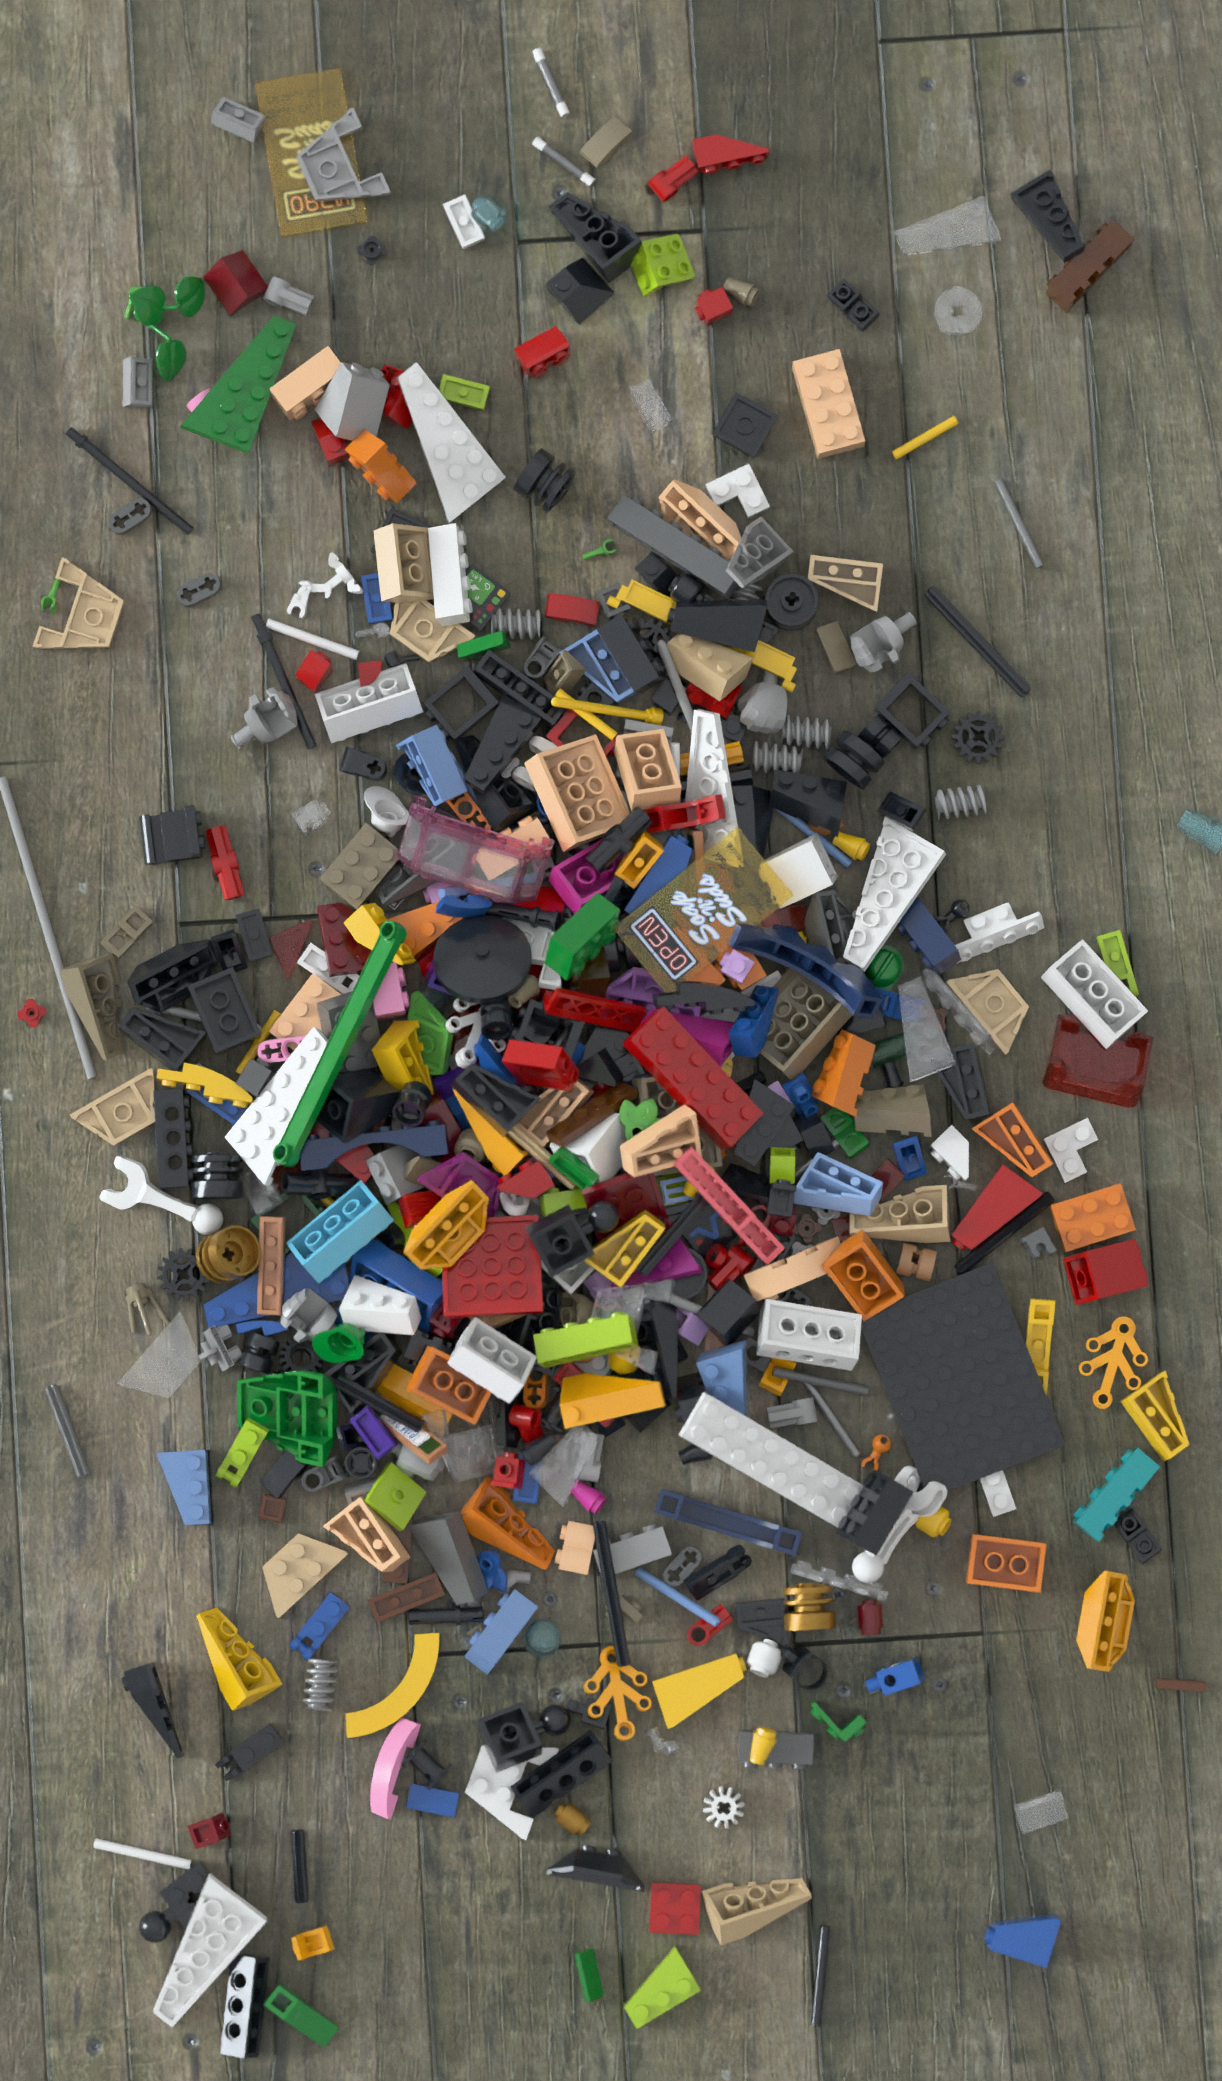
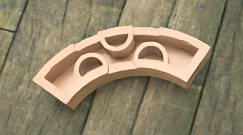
M839 1237L820 1242L790 1257L783 1258L745 1274L744 1277L752 1297L756 1301L762 1299L764 1301L766 1299L775 1300L779 1298L778 1293L825 1274L830 1277L822 1264L841 1244Z

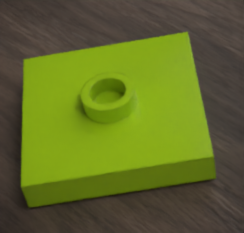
M389 1462L382 1470L364 1502L394 1528L402 1531L427 1492L394 1463Z

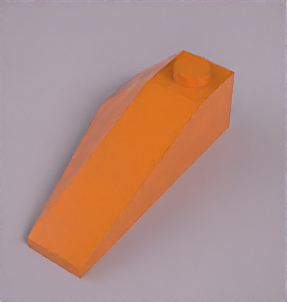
M487 1476L460 1512L467 1532L490 1545L546 1570L555 1550L537 1528H532L524 1519L526 1514L522 1509L518 1511L510 1501L512 1497L502 1487L492 1486V1479Z

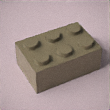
M365 823L319 879L353 909L357 910L366 904L389 872L405 856L397 847Z

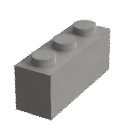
M655 1523L643 1527L644 1533L634 1536L632 1531L620 1535V1541L612 1544L609 1539L615 1574L672 1555L663 1526L657 1527ZM595 1549L593 1553L600 1570L597 1549Z

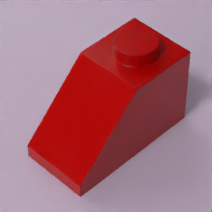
M321 418L311 421L329 466L350 458L349 454L345 451L347 447L345 439L336 437Z

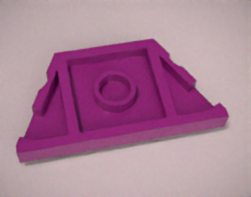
M464 1152L419 1176L417 1179L442 1198L451 1191L473 1181L489 1198L486 1218L494 1217L495 1210H498V1196L500 1192L496 1190L495 1186L500 1184L498 1181L500 1177Z
M666 1231L662 1232V1234L659 1236V1238L656 1240V1242L660 1239V1237H661ZM680 1237L647 1276H643L635 1268L622 1287H619L612 1281L611 1290L613 1292H620L702 1273V1268L697 1264L692 1253Z

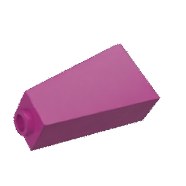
M651 1009L647 1013V1015L643 1017L640 1024L656 1009ZM670 1012L721 1067L733 1051L728 1033L734 1022Z

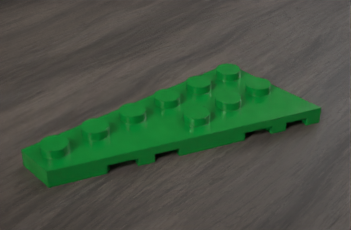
M273 316L181 424L180 428L249 454L271 394L270 388L274 386L296 324Z

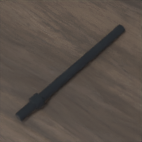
M260 613L255 614L251 619L258 633L256 635L260 645L264 646L283 692L288 694L294 703L297 712V725L308 750L317 746L272 643V634L270 630L266 629Z

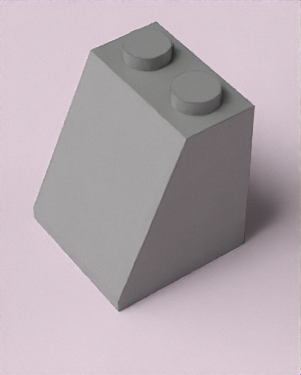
M341 362L314 409L336 437L353 441L364 429L377 436L389 389V383L385 380L384 374L380 370L373 367L371 369L364 368L357 363L348 364Z

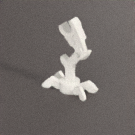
M331 552L328 565L335 569L337 575L325 584H312L308 580L300 581L301 587L297 594L294 593L287 613L292 615L293 609L299 607L301 609L299 617L303 619L306 616L309 594L311 592H325V598L329 599L332 589L342 581L347 585L350 593L362 594L363 590L356 584L355 579L346 567L339 562L337 555Z

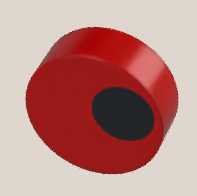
M719 1243L712 1245L706 1254L705 1264L713 1269L719 1268L726 1259V1247Z

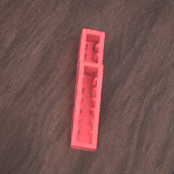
M689 1147L673 1163L763 1263L769 1265L785 1249L692 1147Z

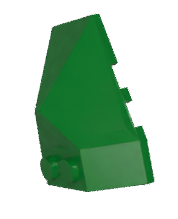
M306 1370L237 1380V1426L242 1428L247 1418H250L269 1429L265 1439L275 1444L276 1449L290 1452L301 1463L324 1467L337 1436V1388H335L325 1374Z

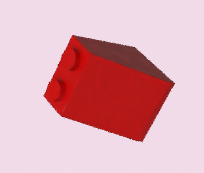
M1136 1239L1063 1258L1075 1305L1148 1286L1147 1272L1143 1268L1140 1257L1141 1250L1137 1245Z

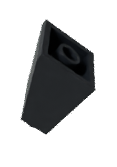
M371 1068L338 1074L316 1121L343 1143H348L392 1115L393 1107L400 1091Z

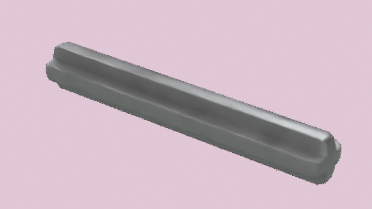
M56 1384L45 1388V1393L78 1478L90 1474L59 1388Z

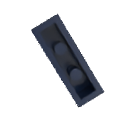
M917 897L896 928L902 936L906 934L909 937L908 944L915 953L918 951L923 956L921 961L927 970L933 969L938 976L962 959L956 946Z

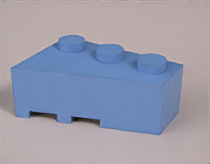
M208 1450L156 1453L184 1524H211Z

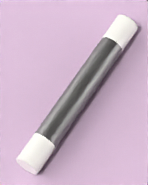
M537 48L532 53L561 117L569 114V110L541 48Z
M539 137L535 138L532 143L533 146L589 187L594 183L595 178Z

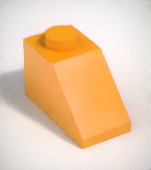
M645 830L634 840L635 844L625 853L614 873L625 880V883L633 889L664 852L663 844Z

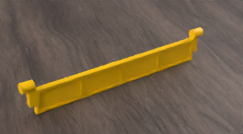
M631 580L628 587L622 585L616 598L610 595L606 603L616 609L620 606L621 602L630 604V606L669 625L671 624L667 622L670 608L675 609L676 602L670 597L634 580ZM760 640L757 642L755 652L716 643L753 657L751 664L784 679L782 687L791 693L793 692L796 684L791 682L797 670V668L792 666L795 657Z

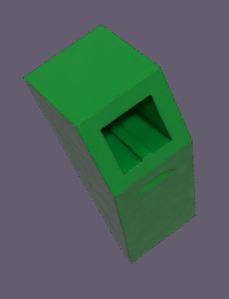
M282 1982L279 1983L264 2003L277 2016L322 2047L326 2046L339 2029L336 2024Z

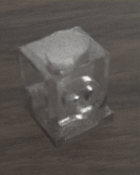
M317 799L292 813L305 837L310 835L309 829L312 828L313 831L319 829L325 824L324 820L328 818L327 816L331 815L325 802L320 804Z

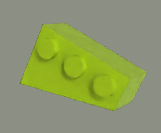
M675 1945L624 2004L625 2010L637 2029L701 1991L699 1984Z

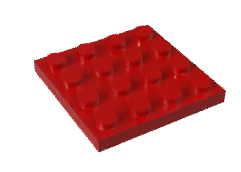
M539 1215L486 1218L485 1231L451 1267L442 1268L444 1318L543 1313L541 1257L525 1229L528 1225L538 1221Z

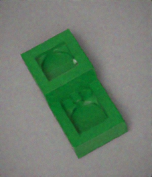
M834 1107L820 1117L850 1160L870 1147L863 1134L855 1130V1124L846 1112Z

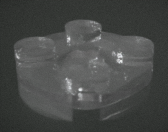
M955 286L944 291L936 300L934 306L935 321L939 329L950 336L967 335L973 332L980 323L982 305L979 298L972 291ZM962 307L964 316L958 315L954 317L952 308Z

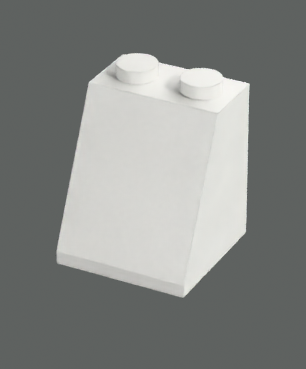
M817 833L763 860L759 865L761 869H758L764 883L767 882L771 889L770 898L774 899L772 896L776 898L772 902L774 904L778 903L780 909L833 885L838 877Z
M615 1112L565 1146L600 1176L593 1185L612 1179L622 1167L620 1145L628 1140L624 1135L625 1126L619 1119V1113ZM552 1142L550 1147L553 1154L560 1146Z

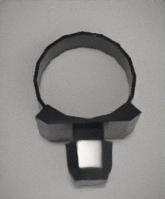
M803 1645L799 1646L796 1650L789 1646H785L781 1650V1658L786 1661L782 1670L790 1677H793L800 1687L806 1690H815L825 1683L828 1669L821 1658L811 1654ZM804 1660H820L823 1666L820 1679L815 1684L809 1686L801 1685L797 1678L799 1665Z

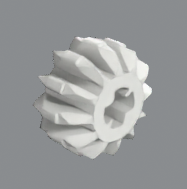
M719 1786L720 1795L717 1796L711 1790L709 1793L714 1799H704V1802L710 1804L711 1807L703 1808V1812H712L707 1817L708 1822L712 1821L715 1817L717 1818L715 1827L718 1828L721 1820H723L724 1827L727 1829L729 1828V1819L735 1825L738 1824L734 1815L743 1817L744 1813L736 1810V1808L744 1807L745 1804L744 1802L735 1803L741 1797V1794L736 1793L731 1797L732 1787H729L727 1794H724L723 1787ZM722 1801L724 1804L729 1802L731 1806H728V1809L730 1811L728 1813L724 1811L719 1813L717 1811V1808H720L719 1802Z

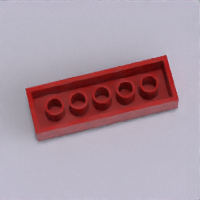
M664 1006L654 1010L622 1043L680 1106L685 1104L696 1113L698 1126L721 1150L732 1147L764 1114Z

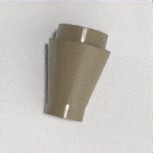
M731 277L727 278L723 286L724 291L728 292L744 306L749 305L753 307L760 295V289L756 288L755 284Z
M529 975L523 986L509 997V1003L513 1007L519 1008L522 1004L537 996L540 992L539 980L535 976Z

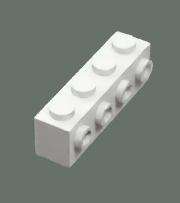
M456 523L428 528L435 618L441 626L470 622L469 613H472V603L470 598H468L467 590H470L471 586L465 568H468L469 563L463 545L467 544L466 534L464 531H461Z

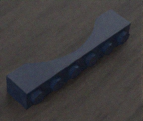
M440 1120L427 1121L426 1127L416 1128V1126L407 1127L401 1125V1130L393 1131L392 1126L377 1127V1132L368 1133V1131H365L348 1143H343L332 1133H328L329 1138L319 1139V1134L308 1135L300 1152L301 1170L329 1168L346 1152L370 1143L401 1145L414 1150L423 1157L450 1154L447 1124L441 1125Z
M664 1489L660 1490L654 1513L796 1556L802 1532Z

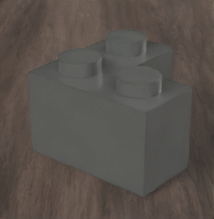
M260 1058L257 1061L250 1059L235 1084L257 1098L275 1074L270 1071L272 1069L270 1064Z

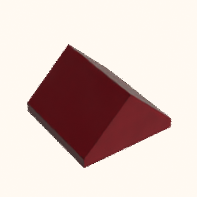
M243 250L221 257L203 276L229 316H232L265 294L268 288Z

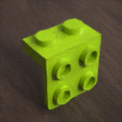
M678 234L642 241L631 263L643 297L652 295L663 286L689 281L695 276L682 239Z

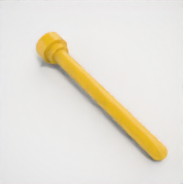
M554 697L551 700V704L554 707L644 720V723L660 726L663 721L662 708L651 707L644 711Z

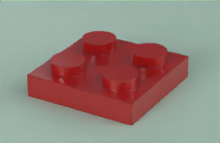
M651 1882L649 1933L699 1935L701 1884Z

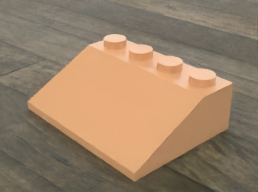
M596 734L538 753L524 763L563 852L603 837L611 827L620 824L630 814Z

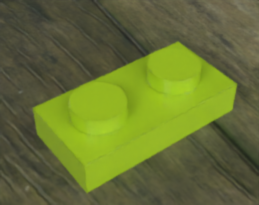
M443 374L439 392L447 402L482 411L485 409L490 390L488 385Z

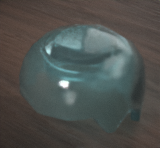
M546 1619L531 1623L523 1636L526 1651L531 1656L539 1659L552 1656L558 1650L562 1641L560 1629L554 1622Z

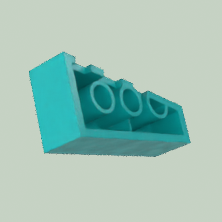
M1135 1447L1134 1450L1129 1448L1120 1458L1123 1463L1118 1469L1113 1467L1104 1477L1107 1482L1102 1487L1097 1486L1089 1495L1091 1498L1090 1502L1086 1506L1081 1504L1073 1514L1075 1517L1073 1523L1096 1542H1099L1104 1537L1102 1532L1108 1530L1117 1521L1119 1512L1124 1511L1135 1498L1136 1492L1139 1493L1160 1468L1156 1462L1138 1447Z

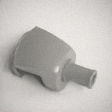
M907 612L894 622L888 617L883 616L850 636L851 649L858 665L864 667L869 672H876L883 668L881 664L887 660H890L893 664L897 663L900 660L899 651L904 645L901 634L917 624L914 616Z
M765 670L763 682L753 685L738 701V708L742 711L740 721L747 725V728L751 731L775 734L782 729L786 720L787 693L783 687L777 685L778 676Z
M272 687L266 690L268 698L265 701H259L255 694L249 697V709L244 714L247 725L230 736L238 749L255 737L264 744L272 742L297 727V712L288 694Z
M305 1288L301 1292L294 1294L284 1303L280 1323L286 1329L292 1326L297 1330L293 1339L298 1343L307 1340L312 1341L317 1333L337 1327L334 1325L337 1312L310 1288Z
M395 1439L398 1445L390 1453L396 1454V1466L411 1479L416 1474L421 1476L422 1479L434 1481L438 1473L443 1472L446 1453L429 1465L399 1440Z

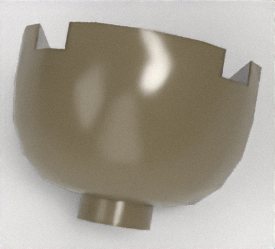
M568 1292L562 1293V1305L559 1307L561 1329L568 1323H578L580 1325L587 1323V1320L590 1318L598 1317L595 1305L589 1297L577 1292H573L571 1295Z

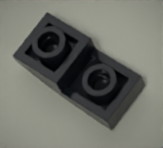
M844 278L827 294V297L862 332L880 316L879 312Z
M288 1451L277 1460L260 1482L276 1498H281L294 1479L300 1478L309 1465L295 1459L296 1456Z
M1133 1508L1121 1515L1114 1523V1526L1142 1565L1162 1551L1160 1545Z

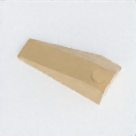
M802 1878L772 1880L770 1884L756 1885V1881L748 1882V1885L733 1886V1883H726L702 1891V1897L712 1929L721 1945L745 1938L812 1899V1895Z

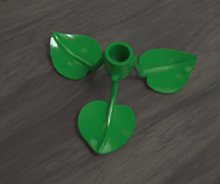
M187 276L179 281L175 290V299L178 303L176 305L164 306L166 301L165 293L157 286L142 287L128 295L134 307L135 319L166 339V342L159 344L156 352L158 370L165 382L172 380L183 368L186 360V349L181 341H172L171 337L159 329L156 324L162 321L163 310L181 309V313L185 317H191L198 313L205 298V286L200 277Z

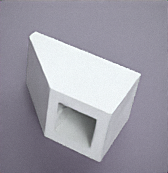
M951 1125L929 1146L932 1149L930 1154L939 1163L944 1161L950 1167L947 1171L957 1181L960 1178L965 1181L969 1177V1142Z

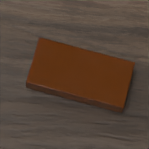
M1155 1679V1688L1207 1692V1683L1197 1680Z

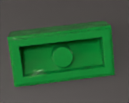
M502 630L457 644L458 657L465 662L483 657L488 650L495 653L511 648V644Z
M593 1948L576 1951L575 1959L584 2000L588 2003L604 1995Z

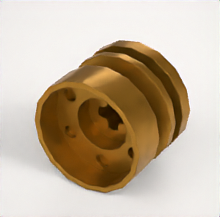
M229 1226L203 1238L196 1252V1261L200 1272L209 1281L216 1284H226L253 1272L258 1266L261 1257L260 1244L256 1236L249 1229L242 1226Z
M800 1583L783 1588V1595H794V1600H784L783 1604L795 1607L794 1612L784 1614L785 1631L836 1628L835 1611L824 1610V1605L833 1603L834 1598H823V1593L834 1592V1586L821 1583Z

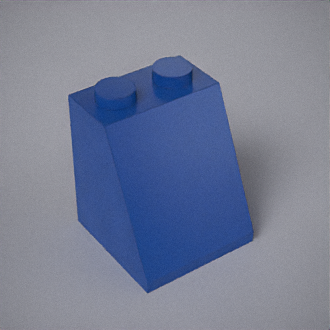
M1050 1914L994 1921L992 1927H987L984 1941L991 1951L1047 1968L1061 1919L1057 1915Z

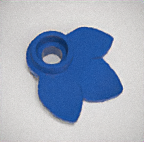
M485 1550L476 1557L488 1590L493 1586L498 1591L504 1593L507 1589V1574L500 1567L502 1563L501 1556L494 1550Z

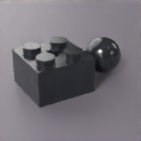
M599 1201L591 1206L588 1211V1217L578 1222L568 1204L528 1225L525 1229L550 1276L553 1277L595 1255L585 1235L593 1230L601 1233L613 1230L618 1224L619 1212L612 1203ZM562 1238L563 1241L558 1243L557 1240Z
M524 1702L478 1719L477 1730L497 1773L542 1755V1743L538 1735L544 1732L552 1736L565 1733L570 1726L571 1717L565 1707L559 1704H552L542 1710L539 1719L532 1721Z
M202 1861L160 1892V1895L169 1906L163 1912L151 1911L142 1917L139 1931L146 1941L158 1943L165 1940L170 1933L171 1924L177 1919L187 1929L197 1905L196 1901L192 1902L189 1899L191 1897L189 1892L192 1891L194 1894L199 1892L201 1895L210 1873Z

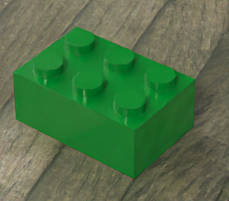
M597 892L551 936L544 964L566 981L573 975L577 976L589 959L591 961L594 960L599 954L600 949L604 945L608 946L616 936L614 933L615 928L619 924L618 916L620 909Z

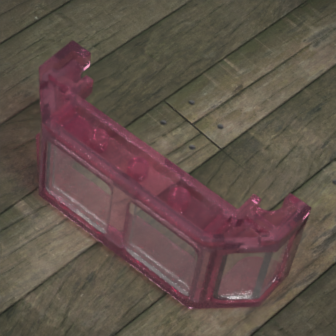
M415 795L396 855L415 874L421 875V877L427 880L443 882L449 887L465 889L474 895L481 894L490 897L492 900L500 903L536 901L555 840L543 836L541 844L535 843L533 838L525 842L435 813L436 807L432 806L431 809L425 808L427 799Z

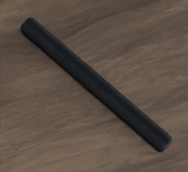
M935 586L930 587L924 594L927 600L1019 697L1023 698L1030 692L1031 687Z
M604 1520L593 1522V1530L616 1662L618 1667L630 1665V1658L607 1526Z

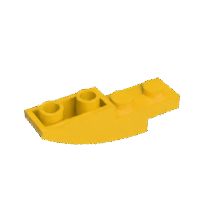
M184 1063L182 1072L158 1069L157 1080L162 1081V1086L176 1087V1084L186 1085V1089L200 1091L201 1087L205 1088L204 1097L209 1098L208 1102L223 1104L224 1100L233 1102L232 1106L247 1108V1105L252 1104L254 1101L253 1097L243 1088L236 1085L234 1081L222 1074L198 1065Z

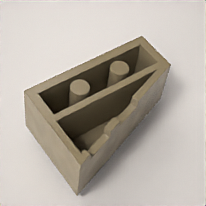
M924 1084L863 1091L862 1096H857L854 1108L858 1111L856 1117L853 1116L856 1131L886 1133L887 1130L901 1131V1135H909L910 1132H922L924 1137H932L930 1112Z

